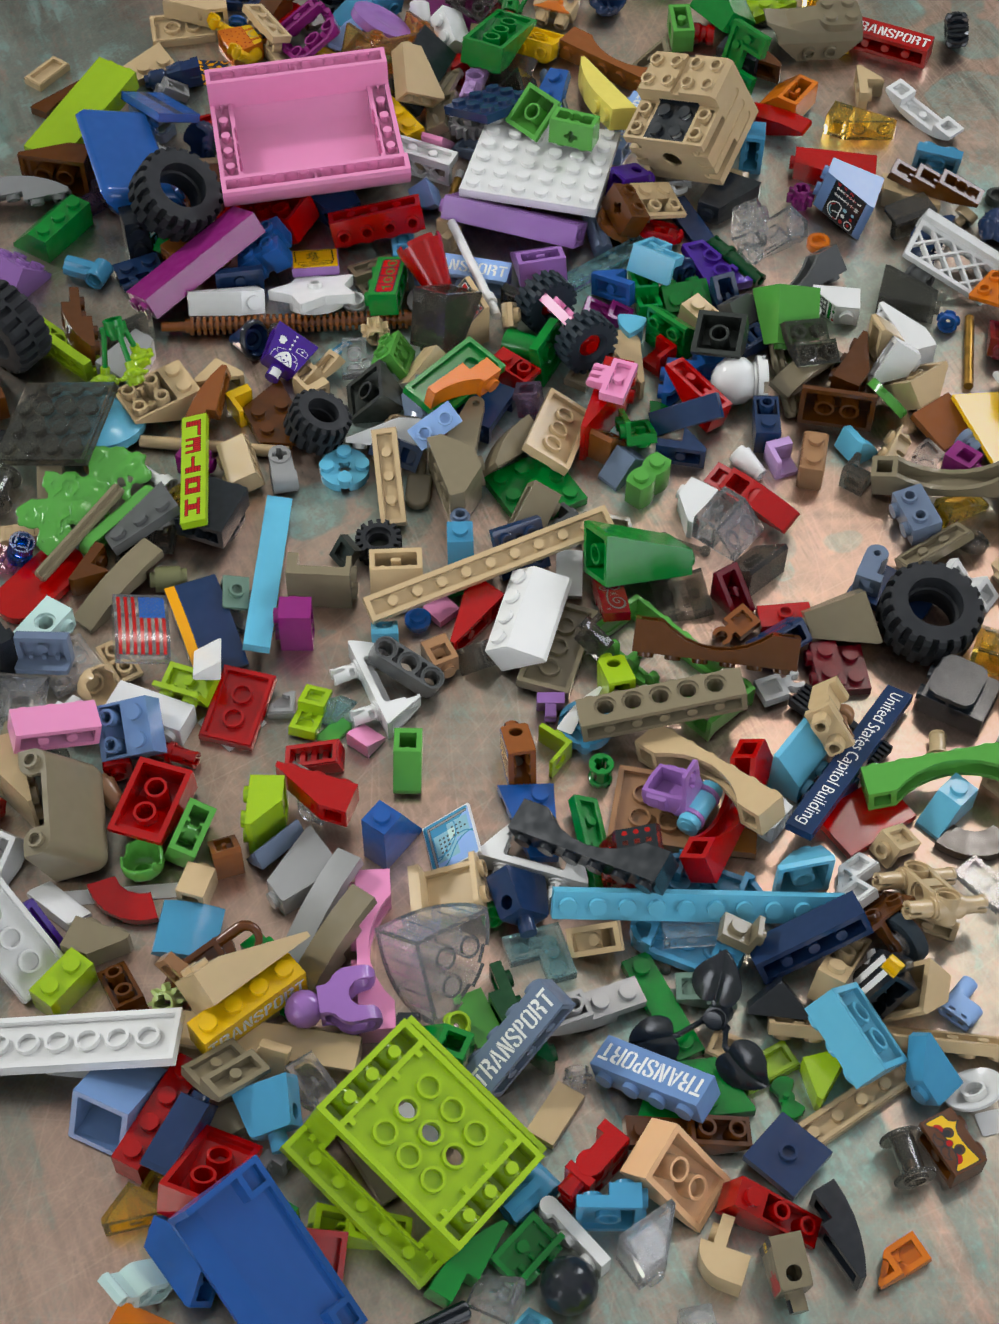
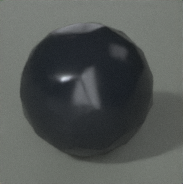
M574 1255L559 1256L549 1262L542 1272L540 1281L541 1295L546 1305L557 1314L564 1316L580 1315L588 1310L597 1298L598 1277L592 1265L581 1257Z

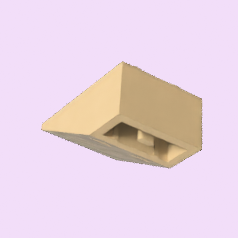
M179 359L144 375L145 381L141 384L131 387L125 384L112 391L135 424L182 420L186 416L192 400L200 387Z
M9 733L0 735V796L35 828L41 826L40 819H44L42 805L38 797L39 790L36 779L28 777L20 771L18 754L13 752Z

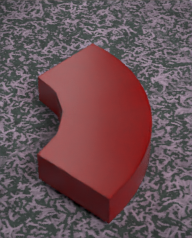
M115 876L87 884L94 903L106 915L109 914L127 924L145 925L159 922L151 892L140 894L130 892L119 884Z

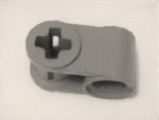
M283 445L273 446L268 452L273 494L298 491V475L296 468H294L290 449Z

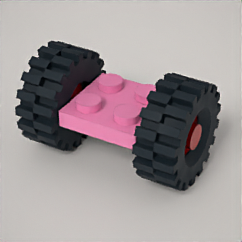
M549 269V272L542 270L541 275L533 274L532 280L527 279L524 281L526 283L525 287L520 286L518 289L520 295H516L514 299L517 302V307H520L521 321L530 330L538 334L550 317L559 319V331L561 334L555 337V340L558 342L554 344L555 354L574 373L586 374L587 370L591 372L595 363L602 364L605 356H609L610 352L614 353L616 348L613 345L618 344V339L616 338L618 331L615 330L616 327L595 309H590V311L584 309L581 315L578 312L574 313L575 308L572 305L577 304V299L575 298L577 293L574 290L575 288L560 273Z

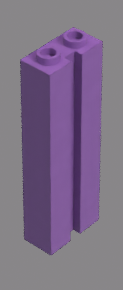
M459 192L446 194L441 199L439 205L442 219H455L456 222L572 249L584 244L588 224L586 221L533 209L527 210L516 205L461 197Z

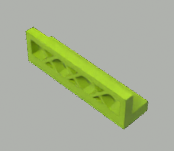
M44 318V322L50 330L49 334L52 336L51 350L47 355L87 383L92 377L97 376L96 366L92 367L91 360L71 347L63 330Z

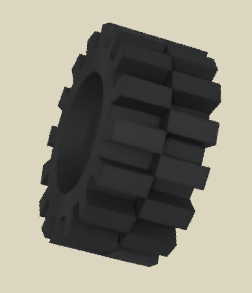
M376 519L377 523L369 520L368 526L363 523L361 530L357 529L355 543L362 550L358 557L360 561L364 560V564L369 565V549L402 548L400 528L397 529L395 523L390 525V521L386 519L384 523H381V519ZM375 540L388 542V544L381 547L370 545Z

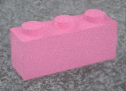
M80 700L70 703L9 709L7 729L13 752L18 754V752L32 748L51 750L99 744L102 724L95 700Z

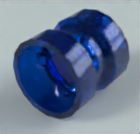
M17 531L11 534L6 551V559L11 565L23 567L33 558V551L35 549L34 537L25 531Z

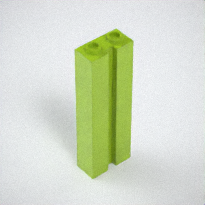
M99 57L24 144V149L31 150L69 142L84 144L75 115L83 109L120 111L126 104L121 99V91L136 92L140 88L136 72L111 60Z

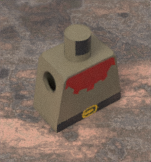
M801 1230L768 1237L759 1251L774 1299L785 1298L789 1315H797L809 1311L804 1293L813 1286V1279ZM786 1275L792 1277L793 1281H790Z

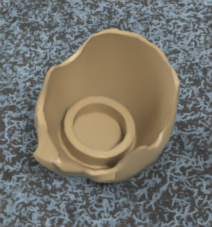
M98 664L84 670L77 683V693L83 701L95 700L96 706L106 704L118 685L110 664Z

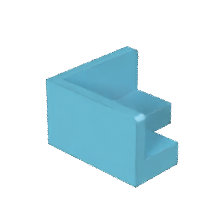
M652 236L633 244L626 270L668 286L671 283L674 269L683 264L685 256L671 251L673 244Z

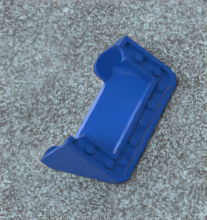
M83 109L75 116L100 192L106 202L119 214L118 207L133 203L129 202L128 187L132 176L146 156L159 149L155 134L159 132L158 127L160 124L143 112ZM160 183L162 190L170 200L186 207L184 202L186 196L182 190L168 183Z

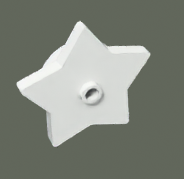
M353 274L295 277L289 284L268 290L269 300L289 303V309L297 314L321 315L341 309L344 304L355 303V293L350 290V287L354 284Z

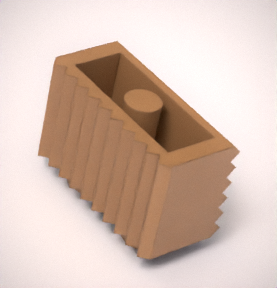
M804 432L796 480L798 488L821 490L829 441L827 433Z

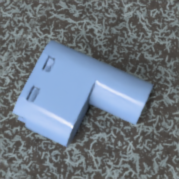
M963 976L949 993L948 1002L938 1008L941 1016L965 1032L973 1027L983 1014L980 1006L969 999L978 988L975 980L969 976Z

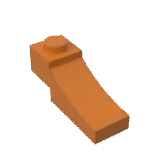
M488 357L471 369L462 363L428 387L424 404L432 409L447 400L459 396L477 394L481 397L486 392L490 393L499 385L498 379L501 369Z

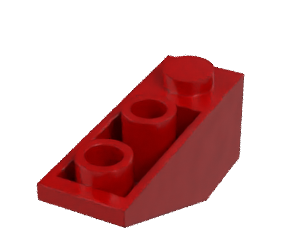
M276 762V775H285L286 789L320 820L348 827L359 802L358 784L346 778L339 779L328 776L321 771L300 768L294 763Z
M744 1175L723 1183L715 1213L720 1216L725 1213L735 1217L734 1223L740 1227L767 1236L801 1230L805 1248L810 1250L815 1249L822 1219Z

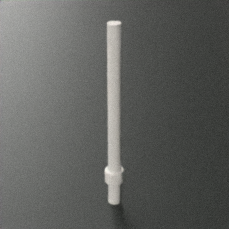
M448 220L447 225L480 293L490 307L489 311L494 320L500 319L502 314L497 306L498 300L495 294L490 291L456 220Z

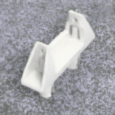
M349 640L348 652L352 663L330 669L331 679L334 680V686L354 678L361 681L371 704L349 711L354 728L377 719L378 722L380 721L388 739L394 736V728H402L420 708L421 696L417 694V696L410 698L402 697L390 700L377 671L374 670L376 667L370 663L368 658L374 643ZM378 649L381 655L389 656L384 649Z
M508 825L481 846L482 853L477 855L480 860L484 859L487 869L492 870L493 873L507 864L544 875L546 886H549L547 890L549 907L552 899V886L588 887L586 868L583 865L577 864V866H573L567 863L565 869L561 870L550 865L507 855L513 836Z

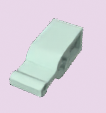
M152 1258L131 1262L116 1273L110 1274L106 1272L97 1281L119 1307L125 1303H131L134 1308L162 1303L173 1289Z

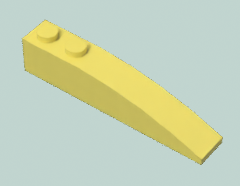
M581 56L578 86L585 104L594 115L600 116V121L608 130H626L637 107L585 56Z

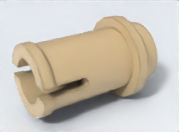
M932 730L928 735L929 750L927 753L946 752L947 734L943 730Z

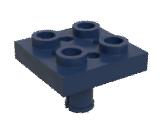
M535 515L490 529L492 546L496 547L543 529L541 517ZM550 557L543 558L518 569L531 566L542 569L551 566ZM512 571L500 575V579L502 581L510 579Z

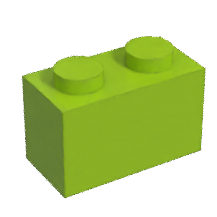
M71 947L29 989L34 1006L45 1015L66 1014L98 981L94 964Z

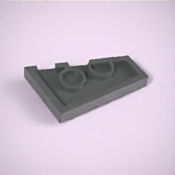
M161 481L104 537L118 556L180 515V507Z

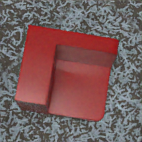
M662 334L656 336L655 350L642 358L643 367L660 378L661 366L665 367L667 357L676 358L677 345Z

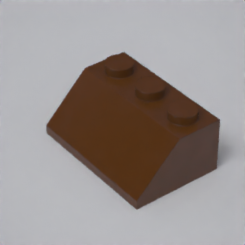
M802 384L796 422L842 429L844 426L851 425L856 431L870 432L878 394Z

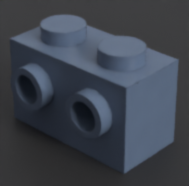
M921 483L892 492L891 504H889L890 514L894 519L898 520L901 534L904 538H908L911 546L920 544L942 530L943 521Z

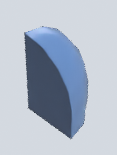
M424 178L408 189L409 195L419 194L422 209L435 210L439 208L441 201L439 190L427 178Z

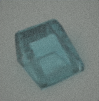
M342 695L330 698L322 724L329 725L338 722L357 704V701Z

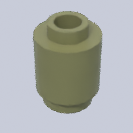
M156 566L155 572H150V588H156V593H165V588L187 582V568H180V566Z

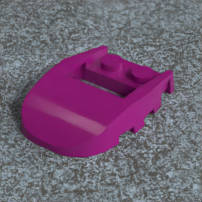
M307 0L280 23L292 37H295L308 23L315 21L320 13L326 19L321 26L322 32L320 34L314 31L305 38V47L302 48L300 45L293 47L291 43H282L281 50L291 59L314 56L340 34L341 30L334 15L323 2Z

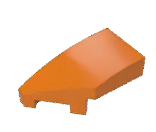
M913 1231L884 1249L881 1272L878 1279V1287L881 1290L932 1262V1258Z

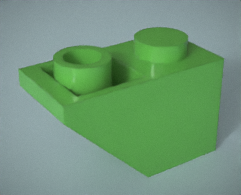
M394 728L393 793L421 794L423 728Z

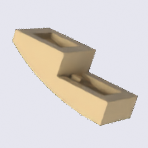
M329 349L315 365L307 360L294 376L297 375L309 385L323 376L328 378L346 361L339 354Z

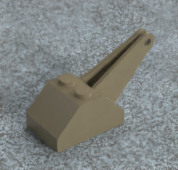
M473 396L468 399L459 414L463 421L450 430L447 435L438 434L427 437L428 470L433 478L449 522H451L450 514L456 508L466 509L471 516L482 498V487L485 486V479L482 473L485 470L484 460L481 455L477 456L485 413V401L479 396Z

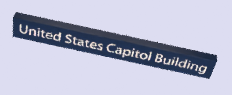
M889 684L886 686L853 731L855 736L854 746L846 748L842 753L835 755L786 821V830L809 841L813 839L858 777L861 767L866 766L912 702V694Z

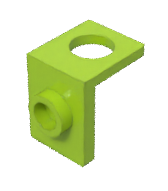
M541 723L539 725L538 741L556 752L549 761V777L553 778L572 757V740L568 739L563 732L554 730Z

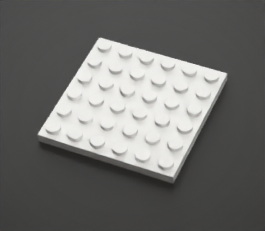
M507 117L484 125L459 187V196L582 216H596L620 142L621 132L599 129V140L592 152L548 142L549 125L537 142L505 121Z

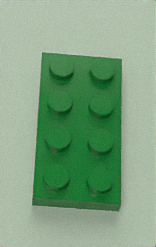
M468 336L405 385L403 393L430 414L445 402L432 409L424 404L428 387L460 364L464 363L471 369L488 357L501 369L500 374L504 372L506 365L471 336ZM475 394L459 396L447 401L457 410Z

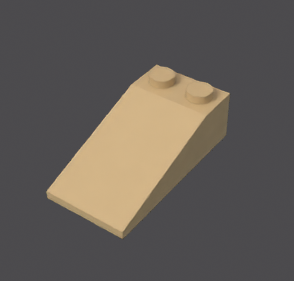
M308 931L218 956L210 961L204 957L180 971L183 977L177 980L175 985L193 1012L198 1013L218 1004L305 941L310 935Z

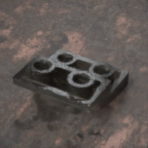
M825 318L785 321L780 324L787 350L798 368L841 362L836 338L830 339Z

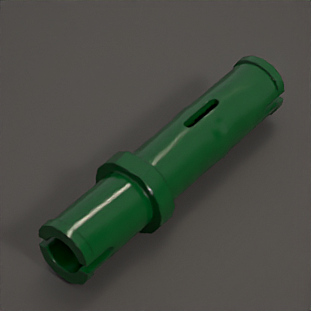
M718 235L709 239L708 244L722 254L721 259L729 265L734 264L739 268L738 272L744 277L749 276L753 279L755 287L764 283L766 275L738 254L734 246L726 244Z

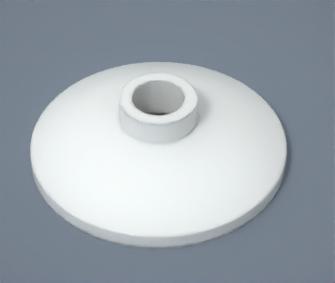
M982 1067L971 1068L958 1073L964 1083L945 1103L947 1106L952 1107V1109L961 1112H974L991 1106L999 1100V1073L993 1069Z

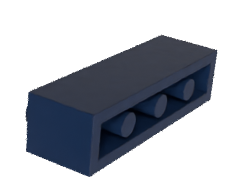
M850 891L767 931L763 944L756 946L751 951L750 956L764 984L767 985L779 975L783 977L874 933L854 892Z

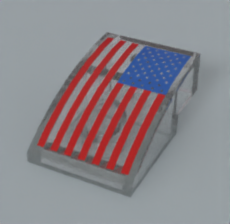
M112 594L111 618L115 663L169 664L171 661L166 595Z

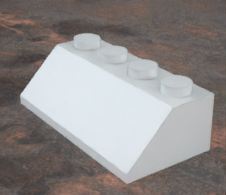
M536 566L512 571L485 652L501 671L545 663L547 661L572 585L570 578Z

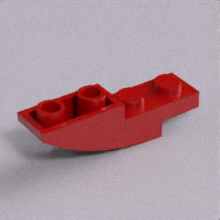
M718 462L704 479V483L718 489V493L739 504L747 513L783 534L787 532L800 515L796 509L778 495L735 467L731 469Z

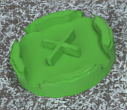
M872 378L867 383L900 419L907 414L908 411L876 378Z

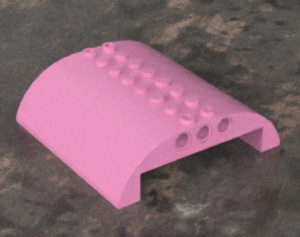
M384 47L204 70L225 207L410 183L411 166L408 153H404L388 83L387 59Z

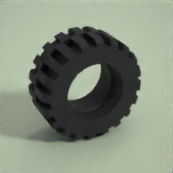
M167 147L166 150L164 148L157 149L154 153L146 156L129 183L128 198L129 202H133L131 204L133 213H137V220L141 225L144 223L150 233H157L161 239L170 238L172 242H179L181 239L182 242H188L209 226L222 209L223 194L221 193V183L217 182L218 176L215 171L210 170V165L206 161L203 162L199 159L200 156L197 154H190L188 150L182 148L176 150V147ZM160 183H168L182 190L188 197L191 207H184L170 200L162 190Z
M1 279L0 367L6 368L11 373H24L49 353L52 346V336L49 334V327L45 324L42 315L38 313L37 308L14 285H10L9 282Z
M922 561L920 565L918 562L908 564L907 567L898 569L888 580L878 600L875 619L878 622L877 626L880 634H884L883 641L887 646L891 645L893 647L892 651L898 656L902 654L907 657V661L912 663L918 661L920 665L929 666L930 663H934L937 666L942 656H963L968 651L984 622L985 614L983 610L985 607L983 600L978 599L981 595L976 586L973 587L971 585L972 580L967 575L963 577L960 574V570L955 567L953 569L946 567L947 564L941 562L932 564V561ZM924 601L934 604L946 614L950 625L935 626L922 621L913 613L909 603Z

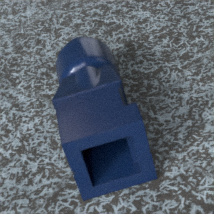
M197 56L191 57L190 60L177 61L167 66L166 71L161 68L148 72V75H144L146 88H151L152 90H155L157 83H161L164 76L188 85V88L204 85Z

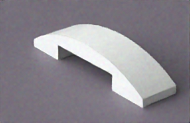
M901 78L886 87L885 91L897 110L912 125L924 133L937 139L949 141L964 131V127L950 116L942 119L915 98L916 90Z

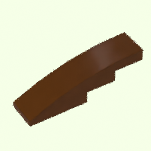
M898 158L887 176L888 179L928 197L974 208L978 207L985 192L983 189L946 168L940 174L922 163L916 169Z

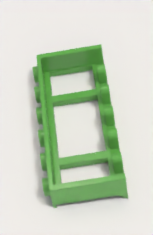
M638 594L628 600L631 620L636 621V615L664 618L675 630L685 637L696 641L687 631H683L668 616L663 615L649 601L644 600ZM602 619L592 627L590 646L600 655L605 653H611L613 656L625 655L620 651L618 640L613 639L609 642L607 638L631 620L603 622ZM636 651L625 655L636 678L637 685L660 683V676L656 671L653 670L648 673L639 666V659L642 657L637 656ZM681 657L701 674L716 672L726 668L719 666V662L708 661V664L703 665L692 663L691 658ZM743 678L747 691L748 705L751 706L756 687L748 679ZM741 711L713 716L708 721L703 718L684 723L708 742L717 730Z

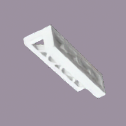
M400 134L404 153H408L411 175L450 186L452 183V168L458 160V152ZM414 163L421 164L426 170L418 169ZM435 169L445 171V177L438 175Z

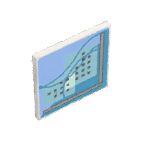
M469 803L462 805L422 829L432 870L468 861V852L475 851L477 855L482 853Z

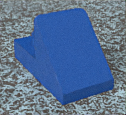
M626 269L593 271L591 273V294L611 301L616 300L630 307L635 303V281L627 279Z

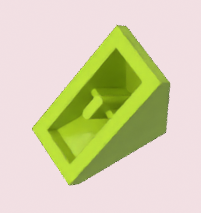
M828 1051L803 1057L799 1068L808 1097L815 1111L822 1108L843 1069L838 1060Z

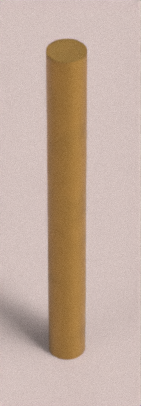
M971 314L965 316L963 387L969 390L973 388L974 316Z

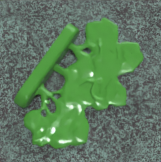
M93 446L87 458V466L89 467V474L87 476L81 477L75 471L64 472L63 474L55 471H45L42 487L48 493V498L30 499L16 509L18 525L29 529L38 528L39 533L36 546L49 556L72 530L70 525H77L113 484H117V480L122 477L126 486L122 487L124 489L122 498L125 502L113 513L110 514L108 512L104 516L106 519L82 539L79 544V551L85 556L95 541L106 546L108 542L104 536L153 489L151 485H146L133 496L130 493L133 484L146 483L152 478L151 470L145 465L146 455L141 454L139 451L131 453L125 447ZM128 476L133 477L131 483L128 481Z

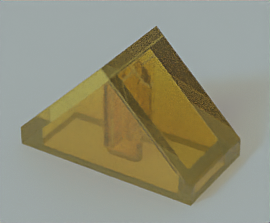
M128 1181L101 1217V1224L106 1237L150 1227L153 1216L161 1215L157 1213V1198Z

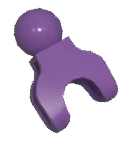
M369 965L343 967L336 971L326 984L316 986L317 994L305 989L293 992L285 1003L284 1013L287 1020L297 1028L307 1029L316 1025L321 1019L322 1026L333 1025L350 1035L370 1032L380 1028L383 1023V1016L377 1006L358 1005L352 1001L356 994L369 990L374 986L376 979L374 969Z

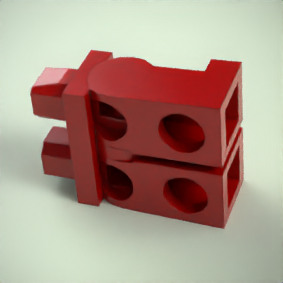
M606 1118L597 1127L596 1142L592 1147L581 1151L576 1158V1163L570 1160L565 1165L564 1180L558 1185V1191L561 1195L557 1200L571 1214L575 1211L577 1194H583L586 1191L600 1192L619 1172L628 1158L630 1138Z

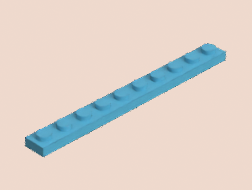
M552 886L550 915L552 919L720 922L723 914L728 912L750 923H753L759 915L766 917L765 923L784 924L845 893L666 889L662 896L654 892L646 894L638 888Z

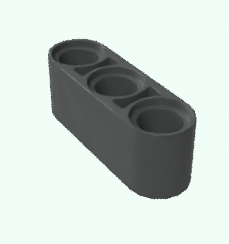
M389 636L378 638L368 654L369 661L374 667L424 698L433 697L444 683L445 676L439 667ZM378 649H384L389 656L381 655ZM401 663L409 665L412 671L405 670ZM424 678L431 679L434 682V686L428 685Z

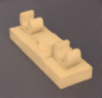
M243 4L242 12L247 16V24L253 25L254 30H259L267 38V46H273L272 52H281L282 43H290L292 36L262 4Z

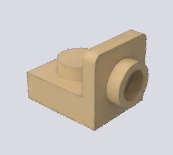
M902 823L882 829L869 847V851L887 869L893 866L898 857L917 851L922 843Z

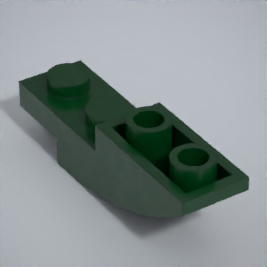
M499 960L489 964V979L494 991L488 993V1002L499 1024H501L506 1018L507 1010L522 998L520 995L515 996L512 989L514 987L512 974L509 969L504 970L502 962ZM546 1041L530 1061L534 1067L548 1076L554 1074L555 1062L558 1061V1054L554 1044H548Z

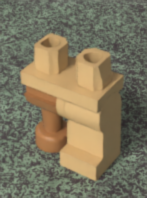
M837 676L812 687L808 703L809 710L805 711L804 714L811 729L817 735L830 757L842 753L844 749L855 744L854 733L849 727L854 720L855 713L851 706L842 704L848 701L849 694Z

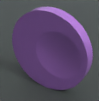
M358 1L351 10V17L355 23L379 40L399 45L401 42L407 41L411 34L409 27L401 18L380 5L367 1Z

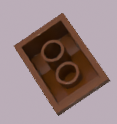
M69 142L18 152L17 157L22 176H35L53 180L68 186L72 194L77 197L91 198L97 180L85 144Z

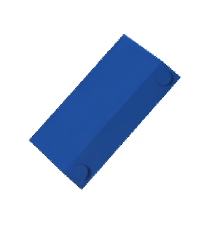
M256 1154L191 1200L168 1219V1222L237 1324H365L368 1321Z

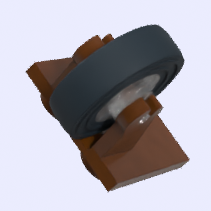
M884 890L878 891L879 898L863 908L873 931L882 940L890 953H901L911 958L913 962L923 960L929 953V946L924 931L915 919L906 920L902 915L903 902L906 900L914 901L916 900L915 896Z

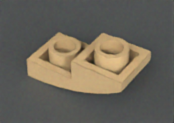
M515 302L502 303V329L518 327V322L521 321L520 307H517Z
M118 637L95 647L103 664H110L117 683L120 680L130 682L144 675L132 652L126 654V646L123 641V654H119Z

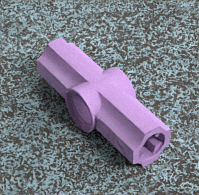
M470 67L466 71L465 82L458 98L467 97L472 91L484 90L489 72L486 69Z

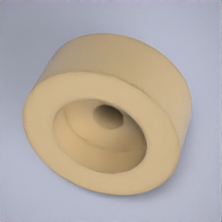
M959 205L955 209L959 216L954 223L960 228L965 222L973 225L978 219V216L967 206Z

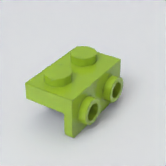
M170 661L162 681L153 680L151 685L160 694L180 699L183 702L195 705V708L197 705L208 708L220 680H194L193 667Z

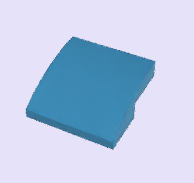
M164 900L151 954L161 957L172 951L180 959L186 958L220 934L225 909L197 902Z

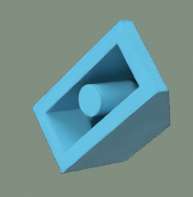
M956 772L938 789L917 819L915 825L937 840L973 807L979 789Z

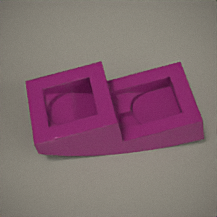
M589 295L582 310L587 309L590 311V309H595L599 311L616 328H619L617 320L619 314L633 315L634 309L616 300H613L608 305Z

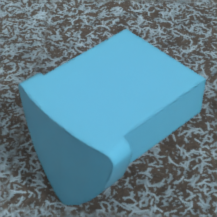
M619 314L617 319L619 330L621 329L628 338L637 335L642 344L643 329L646 326L647 318L639 315Z
M851 425L843 427L834 444L836 449L849 461L848 463L852 467L866 462L878 453L877 449L869 441L865 440Z

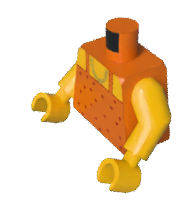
M209 13L206 19L208 26L211 30H216L217 28L219 49L231 66L254 64L264 58L263 44H267V38L262 33L257 34L252 25L231 27L224 22H220L221 18L216 13Z

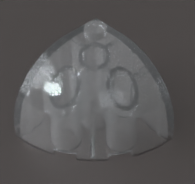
M474 903L439 904L409 912L374 929L382 962L392 986L411 1012L420 1013L422 1021L430 1025L440 1024L447 1013L456 1011L463 1004L461 999L465 996L470 986L475 987L484 967V963H481L485 945H489L490 924L487 907Z

